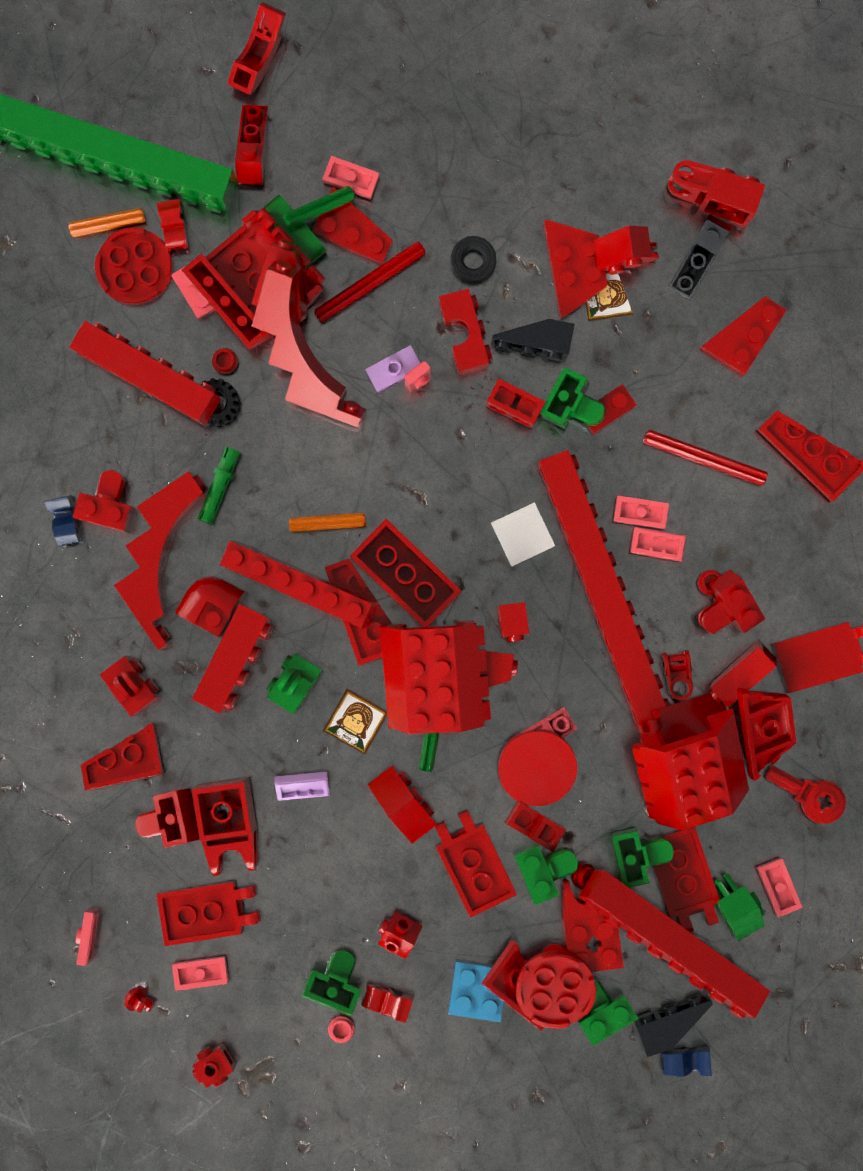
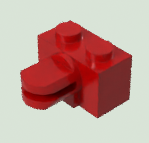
M626 226L594 240L597 268L600 271H609L611 275L623 273L624 268L639 267L642 263L659 259L658 252H651L658 247L656 242H650L648 227Z
M114 470L104 471L100 475L95 496L79 492L73 518L129 533L135 508L121 503L125 486L124 477Z
M728 570L709 583L716 596L713 598L714 603L698 614L699 624L712 634L717 633L730 623L745 634L766 619L742 577L732 570Z
M123 656L99 675L119 703L122 704L130 717H132L160 698L156 693L159 691V688L151 678H145L141 672L144 668L135 657L131 659L130 656Z
M189 788L152 796L155 810L141 814L135 822V828L141 837L150 838L161 835L164 848L199 840Z

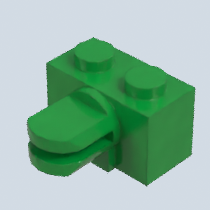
M564 367L540 414L543 419L566 430L572 417L590 426H597L604 420L605 409L601 402L585 395L590 385L588 378Z
M297 653L293 657L290 655L286 657L280 667L284 671L279 679L274 677L266 689L270 692L267 696L268 699L292 714L296 713L323 671Z
M637 827L611 833L622 883L628 888L649 884L647 867L668 863L672 860L673 847L666 838L661 837L640 842Z
M538 843L513 853L534 905L559 896L554 881L574 873L578 866L577 858L570 850L562 849L543 857Z
M726 873L723 875V878L732 893L729 894L719 878L714 880L717 889L723 896V899L719 900L717 905L724 921L739 942L765 926L762 918L765 912L754 891L749 893L745 885L738 889L730 875Z
M338 951L331 956L324 974L315 970L310 971L300 997L346 1016H352L362 991L348 984L355 967V958L347 951Z
M594 978L596 985L594 1005L588 1015L578 1020L592 1046L638 1019L622 990L609 997L602 983Z

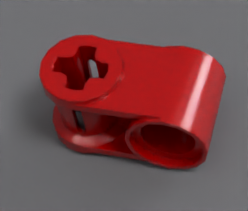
M684 650L683 653L667 655L666 652L662 653V668L668 696L675 701L688 699L693 693L692 665L689 650ZM672 662H682L680 664H671ZM676 682H682L686 686V693L683 696H678L674 692Z

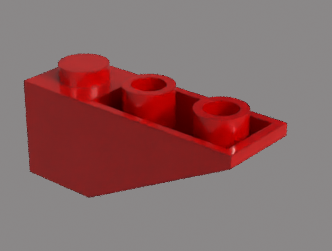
M242 105L235 156L237 183L263 185L268 106Z

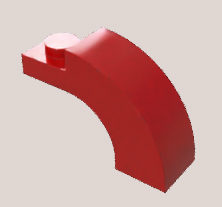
M264 2L259 5L250 37L242 53L233 63L227 85L248 95H251L264 78L282 37L280 32L286 16L285 12Z

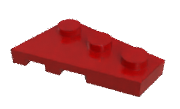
M511 940L481 984L534 1027L542 1031L544 1027L532 1022L518 1005L516 980L521 968L527 961L519 951L520 948L517 943Z

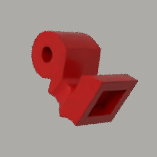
M175 199L156 203L158 215L161 217L160 225L163 230L167 251L188 248L187 230L185 222L180 216L184 214L181 200Z
M367 984L366 995L361 1002V1006L381 1013L384 1016L390 1015L394 1020L406 1023L414 996L405 993L397 996L388 987Z

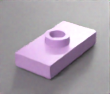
M410 345L366 368L365 371L376 392L379 393L402 381L405 377L404 375L420 364V361Z
M327 772L275 776V789L278 801L330 796Z

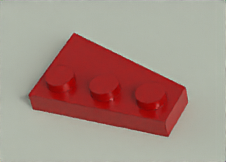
M332 186L330 193L337 191V189ZM351 202L319 215L312 231L316 237L380 265L384 264L393 244V240Z
M765 296L706 342L701 349L744 376L787 310Z
M153 722L136 734L123 739L124 741L80 764L85 791L163 775L155 724Z

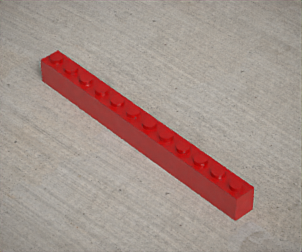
M569 450L539 460V469L640 735L644 737L656 733L662 745L659 731L655 730L643 734L640 723L654 719L652 711L669 706L670 702L668 698L663 699L660 692V689L663 688L662 681L658 673H653L651 664H654L649 649H644L641 640L645 639L640 625L635 626L632 616L635 615V610L631 601H626L622 592L626 590L622 577H617L613 567L617 566L612 551L607 552L604 543L607 542L603 527L598 528L595 518L598 517L595 505L593 503L589 504L586 494L589 493L584 478H579L576 471L580 469L575 454L570 455Z

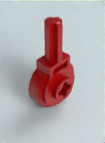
M776 766L769 768L765 778L796 795L794 800L801 803L804 814L811 821L819 824H828L838 820L844 813L846 797L842 789L835 783L827 780L812 782L804 779V781H801ZM827 796L826 801L830 803L829 806L820 808L821 803L818 801V798Z

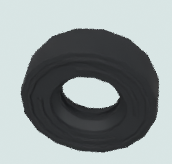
M467 236L459 240L453 247L450 257L454 273L461 280L469 283H477L487 279L493 273L497 262L496 252L492 244L479 236ZM470 250L479 251L483 256V264L477 269L468 268L464 263V255Z

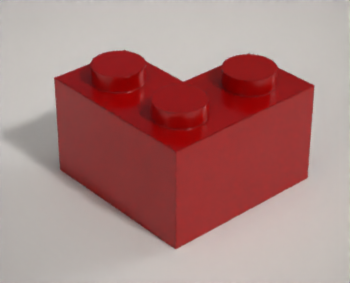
M391 766L367 785L387 816L413 844L437 825L432 818L435 812L426 800L421 803L424 799L415 787L409 788L412 782L404 771L398 773Z

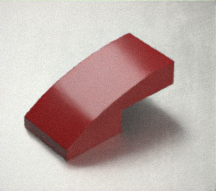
M518 801L505 821L510 827L552 852L566 831L562 826Z

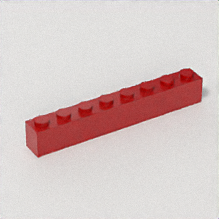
M595 870L579 895V898L585 901L584 906L588 910L596 914L598 912L607 917L605 921L616 929L621 927L627 932V938L637 944L643 943L648 947L647 952L655 958H663L668 961V967L678 974L683 972L690 977L688 981L699 989L705 988L708 990L710 998L720 1004L726 1003L731 1007L729 1011L741 1019H744V1017L756 1018L771 992L769 989L605 870Z

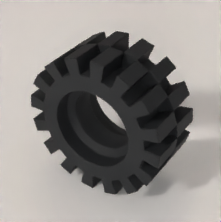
M210 378V381H202L216 389L215 393L222 394L226 399L224 409L220 412H213L206 425H212L213 427L221 425L223 427L226 426V423L234 421L233 418L238 415V408H240V398L235 388L228 381L225 382L220 378L219 380Z

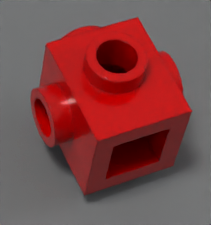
M395 911L390 920L384 919L378 933L382 934L378 945L406 959L423 926Z
M222 1043L212 1050L209 1046L197 1053L198 1059L192 1065L194 1067L192 1072L199 1084L203 1082L206 1088L212 1084L218 1087L229 1079L227 1075L234 1071L236 1064Z

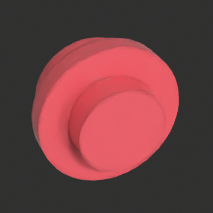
M337 1016L331 1020L328 1033L335 1042L345 1043L354 1035L355 1027L350 1018Z

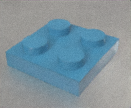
M456 960L448 1015L501 1022L503 1001L481 984L493 966Z

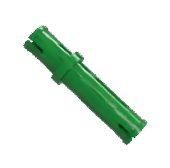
M225 446L218 467L214 468L213 472L215 475L197 519L213 525L230 479L233 480L234 474L232 473L241 452Z

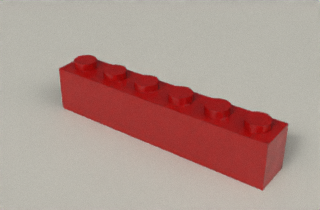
M84 320L69 346L70 349L206 426L221 401L215 394L216 389L205 382H202L201 385L193 381L195 377L181 369L178 373L172 370L173 365L163 358L159 357L156 361L150 357L151 352L138 345L135 349L128 345L130 341L120 334L116 333L115 337L107 333L109 329L95 321L92 325Z
M229 541L219 564L360 628L368 627L378 604L238 541Z

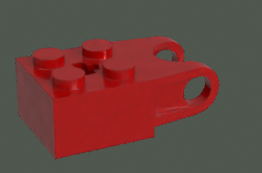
M689 160L680 161L676 164L667 185L670 193L675 197L698 205L699 212L711 214L714 217L747 227L755 216L765 188V184L760 183V180L755 177H742L736 175L735 171L729 168L722 167L718 169ZM682 167H688L692 172L678 170ZM673 180L678 186L684 188L685 190L679 191L675 189V187L673 186Z
M249 777L199 784L192 789L199 840L202 842L212 875L218 876L222 873L223 853L227 850L239 852L248 870H256L258 861L257 825ZM223 804L229 808V812L227 814L225 810H220V807Z
M563 880L562 924L566 952L582 959L592 972L624 968L619 929L609 925L605 921L607 917L600 912L596 914L588 910L584 906L585 902L579 901L574 897L570 881ZM591 937H595L596 941H599L594 948L586 946V943L590 942Z

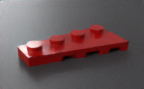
M778 410L758 429L831 502L835 501L863 472V460H859L845 449L828 442L821 435H816Z
M350 559L325 567L329 582L378 603ZM378 603L368 627L360 628L343 620L358 666L382 658L380 625H390L392 623Z

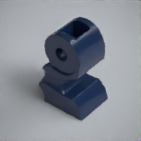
M72 495L44 501L48 512L54 513L52 530L57 545L61 547L67 543H79L80 532L76 522L77 519L73 518L75 504Z
M698 1046L695 1049H670L661 1052L664 1063L663 1075L685 1077L691 1074L692 1071H698L701 1076H712L710 1046Z

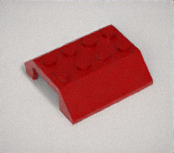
M266 208L260 211L252 210L241 219L243 222L242 227L206 257L201 253L182 269V272L249 350L275 336L251 327L257 308L256 305L251 303L269 246L275 241L279 242V239L294 242L280 225L275 229L273 228L277 221ZM295 245L294 248L299 249L301 252L306 308H308L324 290L322 283L326 278L315 265L309 268L306 267L310 260Z
M458 621L455 626L407 628L406 624L380 625L389 728L408 734L463 732L483 727L484 721L491 719L490 701L482 700V698L489 696L488 675H480V672L487 671L486 649H478V646L485 645L484 626H476L474 621Z
M732 708L707 716L709 731L663 746H661L656 733L641 737V743H636L632 746L650 819L657 820L660 825L684 831L734 814L748 793L749 786Z

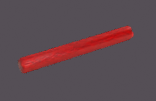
M419 241L415 242L316 308L314 313L318 320L324 322L425 254L423 245Z
M648 430L644 438L645 444L758 485H764L768 477L766 471L653 430Z

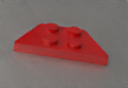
M544 220L560 319H564L608 286L606 272L600 271L597 268L594 240L599 238V235L554 221Z
M740 689L737 691L748 774L752 780L756 781L761 777L759 772L768 763L774 765L784 752L797 743L791 698L783 693Z

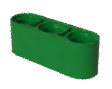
M281 195L276 196L263 207L277 221L273 228L275 229L280 225L294 241V246L297 245L309 258L310 262L306 266L307 268L327 252L305 223H301L293 228L286 226L283 220L284 214L293 209Z

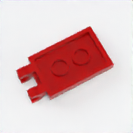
M845 622L772 643L786 692L789 694L862 673L863 653L858 638L863 637V625L851 629L850 623Z
M709 692L652 711L654 719L640 723L643 734L658 730L662 741L661 746L709 731L707 716L727 709L724 703L718 704Z
M466 809L458 813L464 828L450 834L445 822L442 821L435 826V829L442 843L436 845V849L471 918L516 896L517 893L483 823L475 826Z
M693 827L662 836V838H666L671 843L673 857L668 863L652 867L669 917H677L679 925L689 932L694 931L689 916L703 912L707 925L711 926L719 923L713 905L717 904L720 899L696 828Z
M235 881L157 893L164 946L241 935L243 933L242 926L255 925L261 922L259 911L244 914L242 899L254 898L257 895L255 885L236 888Z

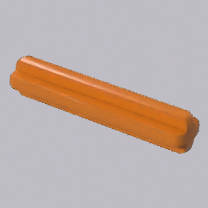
M142 208L72 221L69 223V231L73 237L141 224L145 222V214Z
M364 513L289 519V529L291 532L366 526Z

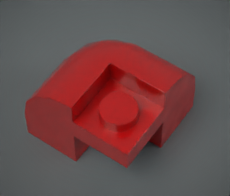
M214 576L202 577L194 581L187 589L175 613L220 637L232 614L234 615L247 592L224 579Z

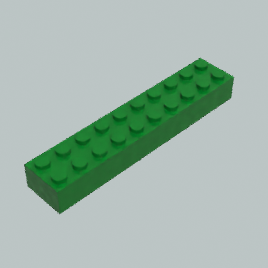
M0 94V142L3 139L10 141V144L18 149L25 150L26 147L34 149L35 153L46 158H50V155L59 157L61 162L74 166L75 163L84 165V169L92 173L98 174L99 171L109 173L108 176L114 180L123 181V179L133 181V185L142 189H147L149 186L157 189L159 194L167 197H172V194L182 197L181 200L188 204L196 205L198 202L206 205L208 210L216 213H221V210L229 212L238 186L233 169Z

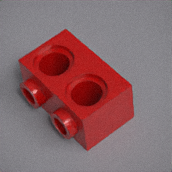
M498 378L486 402V407L532 429L545 401Z
M525 602L499 605L497 607L501 638L507 637V642L524 640V635L530 634Z

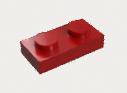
M623 384L597 400L604 406V420L597 426L586 425L594 435L637 406Z

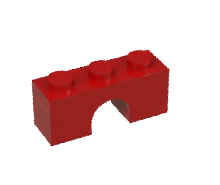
M468 288L439 296V305L445 326L460 324L469 333V337L464 343L452 346L458 375L488 368L489 360L493 358L489 344L484 345L482 335H486L482 319L477 320L475 311L479 310L476 295L471 296Z

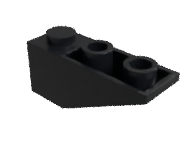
M709 214L672 279L669 288L691 300L730 233L732 226Z
M546 319L493 334L491 343L496 344V348L510 351L512 347L521 349V353L536 356L537 353L546 354V358L550 360L562 361V358L567 359L575 324Z
M703 994L695 995L688 999V1003L682 1005L673 1003L665 1006L663 1012L657 1014L648 1012L638 1017L639 1020L634 1021L646 1056L650 1057L673 1049L713 1005L709 996L704 997Z

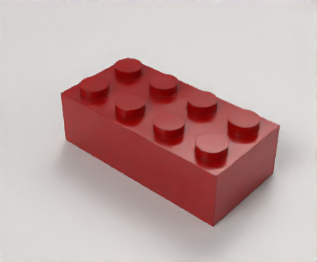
M387 519L350 555V558L422 627H429L462 593L440 569Z
M239 604L192 700L218 713L233 710L239 698L236 692L239 686H245L251 674L247 670L251 663L257 662L262 652L259 646L263 639L267 640L274 628L271 625L273 619L245 605Z

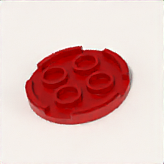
M138 227L124 228L108 236V239L103 243L95 258V273L102 289L117 302L133 306L150 303L161 296L169 286L172 279L171 275L173 274V259L170 251H167L164 241L154 233Z
M546 729L531 730L518 733L506 743L498 761L499 778L505 791L516 801L529 806H545L557 802L570 791L577 776V761L572 747L562 736Z
M565 951L540 953L528 960L518 974L516 980L517 1002L531 1021L539 1026L551 1029L570 1027V1024L588 1015L594 1005L596 985L593 973L588 965L574 954Z

